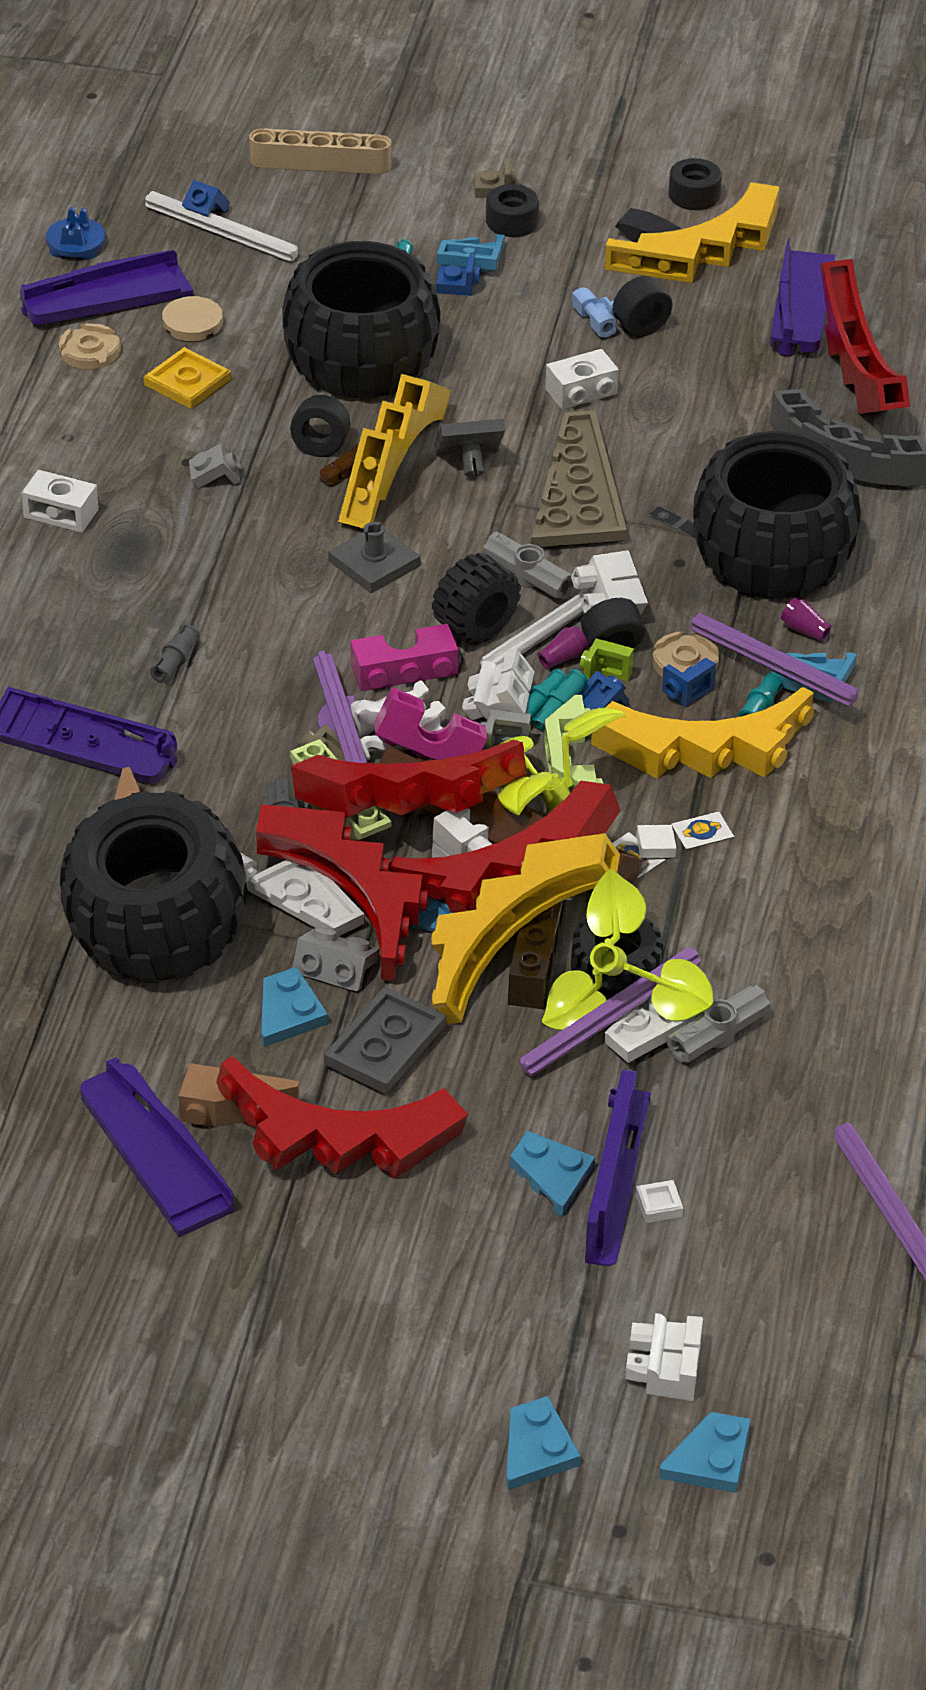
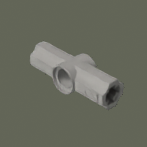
M497 531L488 537L486 544L483 546V554L489 555L504 568L514 573L522 587H538L561 601L570 595L574 587L571 579L572 574L544 559V551L539 546L534 544L520 545Z
M758 985L748 986L727 1000H713L711 1008L704 1011L703 1015L667 1037V1045L676 1060L681 1064L683 1062L689 1063L711 1048L719 1049L730 1046L734 1041L735 1033L770 1012L771 1003L767 999L765 991Z

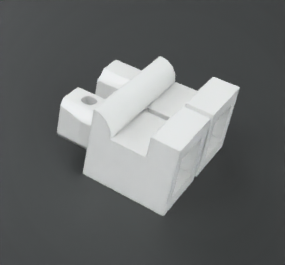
M629 550L594 555L588 565L576 567L571 575L574 588H589L590 594H584L581 600L584 614L592 606L611 598L623 597L631 599L637 605L640 615L648 604L640 580L636 578L637 572Z
M517 648L505 652L503 663L498 665L491 661H483L480 673L469 677L467 685L473 696L464 699L462 705L464 712L472 721L485 717L488 721L490 709L525 713L534 670Z
M468 808L458 813L446 810L434 817L432 858L471 852L492 845L488 841L489 827L483 824L473 826L469 822L470 810Z
M655 1313L654 1324L632 1322L630 1349L650 1351V1355L628 1353L625 1379L647 1383L646 1394L694 1401L703 1317L687 1316L686 1323L667 1322L663 1315Z

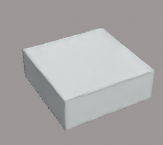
M637 825L636 837L640 858H675L677 848L672 825Z
M673 1180L636 1186V1197L645 1223L683 1217V1206Z

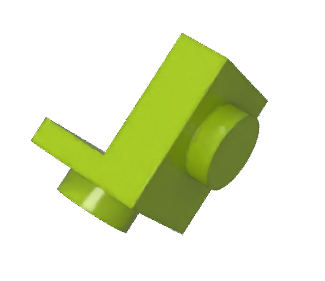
M595 639L590 650H584L580 660V669L584 670V675L588 680L596 671H599L604 676L609 677L613 675L619 680L628 682L632 675L634 648Z

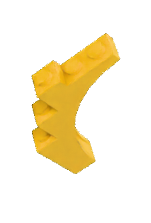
M802 687L786 700L765 710L742 717L716 721H685L661 718L635 711L612 701L605 708L622 711L626 717L618 718L593 732L591 744L656 779L668 769H673L678 761L709 778H712L721 769L727 768L731 761L765 778L774 768H779L784 763L787 756L785 745L789 743L794 733L802 726L808 725L814 715V708L812 707L814 692Z
M605 833L527 845L524 861L521 862V875L482 880L480 895L476 899L477 910L438 915L436 928L432 933V946L442 959H440L438 964L439 974L436 989L432 993V1002L438 1012L446 1015L448 1024L462 1022L469 997L481 973L496 952L520 928L538 914L562 900L594 889L600 878L608 870L617 872L620 853Z

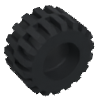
M483 553L469 554L465 559L458 560L452 568L450 567L446 571L445 576L439 581V586L433 595V615L442 625L448 624L451 632L465 643L470 645L472 643L475 645L481 644L484 640L492 639L493 635L498 634L509 623L511 616L516 612L517 603L520 601L521 594L519 592L521 585L518 583L515 575L489 555Z
M648 918L644 919L641 926L633 933L625 934L620 932V939L614 946L624 951L628 964L651 972L662 964L663 938H661L659 928L653 927L654 923ZM583 919L579 923V928H575L573 933L571 971L585 972L591 976L595 983V975L592 972L594 968L590 962L591 951L596 945L605 943L607 938H612L613 934L608 937H599L591 931L587 919ZM626 970L615 976L603 973L602 986L597 991L601 992L609 1000L642 977Z

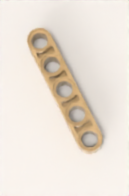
M257 129L249 135L250 163L259 168L383 174L391 169V140L384 135L280 129Z

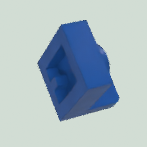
M193 180L182 206L192 212L208 216L215 209L225 213L230 202L218 188Z
M469 254L467 268L454 265L439 266L436 280L437 293L472 296L474 284H479L481 270L480 266H475V255Z
M704 658L694 666L688 667L683 673L668 664L663 668V692L687 708L714 690L716 664L708 658Z
M599 671L594 673L588 680V684L578 694L582 695L584 708H590V710L605 708L612 701L618 702L623 706L629 703L624 693L626 689L624 684L615 676L610 675L607 678Z

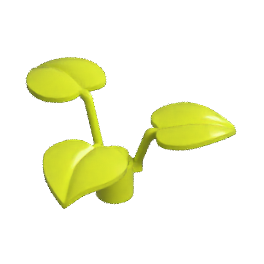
M596 708L572 719L564 726L566 733L562 736L564 778L559 777L557 773H538L525 755L526 768L532 776L520 777L502 787L498 792L501 804L519 816L524 807L533 798L541 794L550 813L570 794L568 787L574 784L570 777V740L575 741L584 738L618 718L626 717L625 713L610 708ZM527 736L513 737L502 742L505 743L513 739L523 742L524 752L534 746L532 739Z
M608 870L596 884L587 907V922L591 931L599 937H608L613 934L612 938H607L605 943L596 945L591 951L590 962L594 968L592 972L595 975V983L590 975L578 970L568 971L560 975L549 991L542 1023L554 1029H565L606 1002V997L597 991L602 986L603 973L615 976L626 970L658 983L651 994L652 1004L657 1013L672 1021L687 1020L710 1009L713 1004V991L704 972L697 965L684 959H671L667 961L662 967L661 977L627 963L624 951L614 946V944L620 939V932L625 934L633 933L641 926L646 915V903L643 895L635 886L626 881L617 872Z

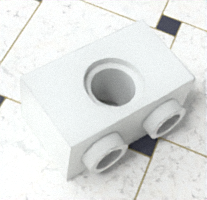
M598 349L546 364L545 389L562 410L616 395L618 392L619 369L603 349Z
M37 470L22 491L24 518L83 533L98 511L97 485Z

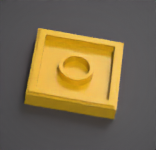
M184 347L144 376V385L192 409L231 380V370Z

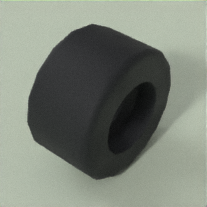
M701 158L680 160L670 169L669 198L677 206L688 210H703L714 206L721 196L722 171L709 160Z
M507 184L496 187L488 193L486 199V223L488 228L494 233L508 237H518L531 233L537 227L539 221V198L531 188L523 185Z
M640 276L628 281L618 291L612 308L615 317L632 335L645 336L659 330L667 322L672 312L673 302L671 296L653 277Z
M313 395L301 403L292 417L290 425L292 440L305 454L315 457L332 455L339 450L349 434L351 426L350 415L345 406L336 398L327 395ZM311 418L325 420L332 429L331 433H318L311 427L309 420Z
M623 597L599 602L592 606L581 619V629L588 641L589 649L595 639L635 648L642 642L646 634L645 625L637 605L631 599Z

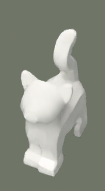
M422 681L414 684L412 691L406 693L423 700V697L429 693V689ZM386 697L376 702L369 700L355 701L350 706L367 761L371 758L368 749L385 752L387 746L400 750H410L399 744L397 746L388 745L376 735L367 736L375 730L374 721ZM439 701L432 702L427 710L424 704L425 713L419 724L429 731L443 729L444 727L440 726V717L446 712V708Z

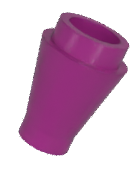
M793 598L781 614V620L785 622L787 628L813 637L820 642L828 636L832 625L827 623L805 599L800 601L797 598Z
M565 627L537 656L541 665L549 670L554 666L581 657L584 650L589 647L588 641L578 627Z

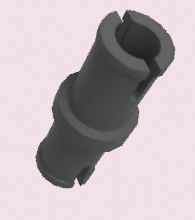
M182 624L172 641H168L163 646L162 655L150 669L153 679L159 683H163V681L164 683L169 682L177 667L186 662L189 650L200 637L196 627L191 624H187V626Z

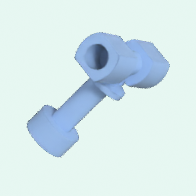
M579 288L572 293V306L582 317H590V326L600 337H609L616 332V319L613 316L612 308L614 301H609L607 297H602L598 300L588 288Z

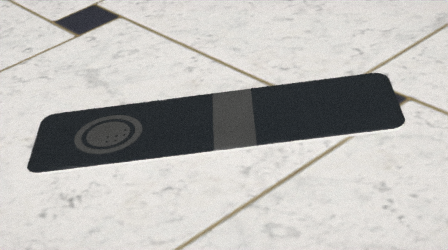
M657 507L650 513V516L695 537L693 522L661 507Z

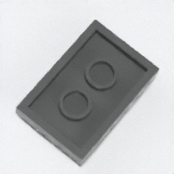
M384 986L325 1052L324 1065L387 1094L446 1026V1015Z

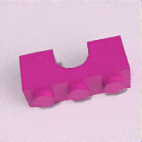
M448 624L415 629V646L403 650L390 647L383 635L350 640L351 668L360 691L458 675V647Z
M391 687L374 721L375 734L378 735L381 741L391 746L399 744L409 748L412 754L422 759L430 757L440 760L481 751L487 740L484 725L456 713L453 714L445 728L438 731L424 729L419 724L425 713L423 700L394 687Z

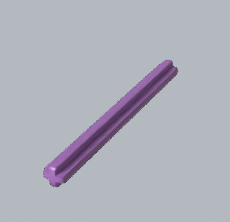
M698 613L691 621V629L694 632L846 706H852L858 700L859 691L856 687L703 613Z
M324 650L319 651L318 656L313 658V663L345 761L367 763L333 656L330 653L325 654Z
M690 947L685 948L669 959H684L697 966L701 963L697 951ZM666 962L649 973L661 977L662 967ZM643 977L521 1057L519 1063L522 1070L530 1076L536 1075L650 999L652 991L658 983Z
M851 1123L838 1125L835 1128V1140L926 1280L925 1236Z

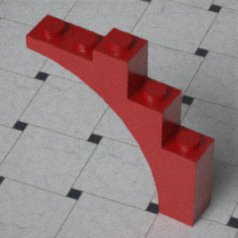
M853 259L820 263L828 325H825L828 355L840 356L843 385L854 383L858 414L911 407L907 376L898 374L889 367L881 356L869 330L860 300Z
M514 739L474 753L432 761L376 764L343 761L315 755L291 766L296 799L329 811L346 812V817H350L373 806L404 815L426 804H432L458 813L483 802L482 794L527 775L523 742Z
M581 780L568 797L549 814L509 838L471 852L446 857L407 858L394 856L389 864V871L422 875V889L429 891L428 897L446 900L450 912L457 913L477 910L476 899L480 895L482 880L521 875V862L524 861L527 845L604 834L620 813V808L612 785Z
M261 804L256 829L257 854L283 858L310 867L330 878L348 892L367 914L377 935L381 952V979L395 981L397 966L404 967L406 945H401V939L408 938L410 925H418L420 911H427L429 891L422 889V875L389 872L390 858H384V843L351 840L352 827H346V812Z
M233 1056L221 1063L216 1081L220 1093L227 1100L234 1102L250 1126L256 1127L252 1143L255 1152L260 1159L265 1162L268 1161L276 1171L312 1148L316 1159L322 1165H327L335 1175L370 1152L377 1166L386 1170L395 1179L461 1135L468 1117V1113L445 1088L419 1101L382 1110H336L306 1103L284 1094L260 1080Z

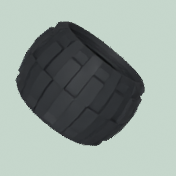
M348 241L319 249L310 254L309 258L299 263L294 270V275L289 281L282 306L284 341L297 372L304 374L305 380L316 388L323 389L331 394L353 398H373L395 393L398 389L401 374L415 378L422 377L423 370L429 366L430 358L434 356L440 334L441 311L435 285L432 284L430 275L425 271V265L418 258L409 255L403 249L380 242Z
M786 431L758 432L738 437L726 443V447L716 451L704 468L694 496L693 530L705 565L713 569L712 574L722 583L729 584L738 591L767 598L803 596L815 592V589L830 584L837 578V573L844 567L846 559L850 558L859 533L861 517L860 497L857 484H854L853 474L848 468L849 463L841 454L833 451L824 442L802 434Z
M149 791L131 793L130 796L118 800L113 799L101 805L96 813L91 817L84 818L76 827L72 841L66 845L61 865V903L71 933L89 957H92L96 963H100L103 968L108 969L109 973L122 979L131 977L139 979L140 983H159L161 980L174 978L179 980L194 975V971L205 965L210 966L223 955L222 950L225 949V945L234 941L240 929L248 889L244 863L238 845L228 828L224 827L219 817L209 807L199 800L189 801L181 793L171 791L150 793ZM161 872L178 873L168 882L156 887L145 889L126 887L127 884L150 874Z

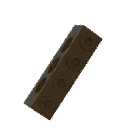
M567 899L538 914L519 929L509 972L508 1005L544 1010L566 912Z

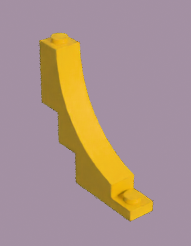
M751 182L746 193L732 208L718 217L696 226L669 232L642 233L638 243L608 238L605 252V270L693 283L699 263L729 267L735 247L765 251L778 211L780 187Z
M401 374L394 403L382 401L375 431L366 428L362 430L338 522L363 529L367 523L374 522L379 501H385L395 474L415 438L431 422L444 419L451 393L450 389L431 381Z

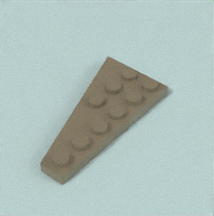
M595 410L564 412L558 434V442L553 452L552 464L548 471L541 498V506L536 516V525L531 535V544L546 547L626 540L627 528Z

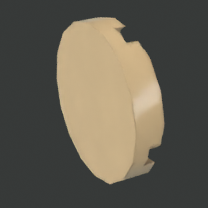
M199 296L179 298L167 304L162 311L164 330H168L171 332L172 337L182 341H202L207 339V335L213 333V336L217 334L223 326L222 309L216 302L208 298Z
M86 323L80 325V329L74 331L72 327L66 330L59 340V354L62 360L68 365L79 369L105 367L119 357L121 349L120 339L115 336V331L101 324Z
M674 632L663 636L656 642L652 654L653 668L663 677V668L668 664L683 673L688 667L694 666L704 658H708L716 664V672L719 665V653L717 646L712 640L703 635L693 633L690 636L684 635V632Z

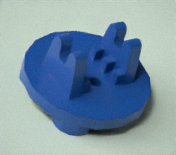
M70 207L67 219L57 221L46 232V244L49 247L50 254L54 257H80L84 260H90L96 257L97 251L105 243V230L99 223L89 219L86 208H81L80 214H76L75 208Z

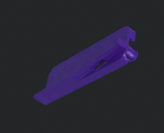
M790 238L787 239L770 336V345L772 347L774 340L778 341V349L776 350L781 356L792 355L793 343L800 344V351L816 352L820 349L826 315L820 263L835 261V255L791 250V246H789Z
M174 250L97 263V265L71 271L56 277L27 285L23 284L20 290L22 300L21 312L23 315L28 316L32 323L40 325L193 296V289L178 266L177 253Z
M12 687L7 688L0 701V742L121 775L123 768L130 767L135 780L150 784L159 782L163 778L168 766L174 768L177 762L175 752L178 745L175 735L171 731ZM124 730L142 737L143 742L125 735Z
M115 1057L106 1061L105 1072L89 1078L81 1084L82 1102L178 1237L234 1212V1197L230 1187L182 1121H179L157 1098L133 1065L121 1064L119 1059ZM135 1094L140 1095L150 1105V1112L134 1098Z
M622 1069L617 1090L616 1088L610 1089L608 1107L613 1108L587 1220L585 1263L602 1266H612L617 1263L633 1189L642 1132L644 1130L648 1105L651 1100V1092L636 1090L637 1071ZM630 1131H638L634 1150L626 1148Z

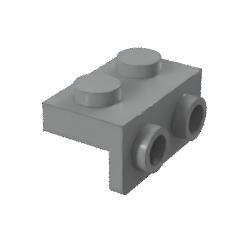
M316 927L298 938L292 968L297 967L303 976L353 991L361 989L364 972L367 968L377 963L380 950L379 948L369 946V942L365 939L358 937L345 939L335 936V931L324 927Z

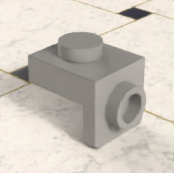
M222 443L205 452H200L189 460L191 481L197 488L224 474L234 485L240 482L239 469H241V463L234 452L229 453Z
M490 709L488 721L481 722L485 726L487 734L484 750L513 737L527 736L530 738L531 714Z

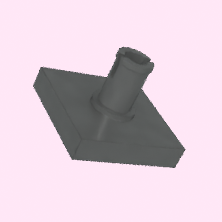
M504 419L440 424L434 443L436 455L462 453L464 476L472 477V472H474L475 476L484 474L481 451L498 450L505 433Z
M370 522L364 526L363 533L328 551V561L369 593H373L419 567L420 555L387 532L384 525L381 526V523Z

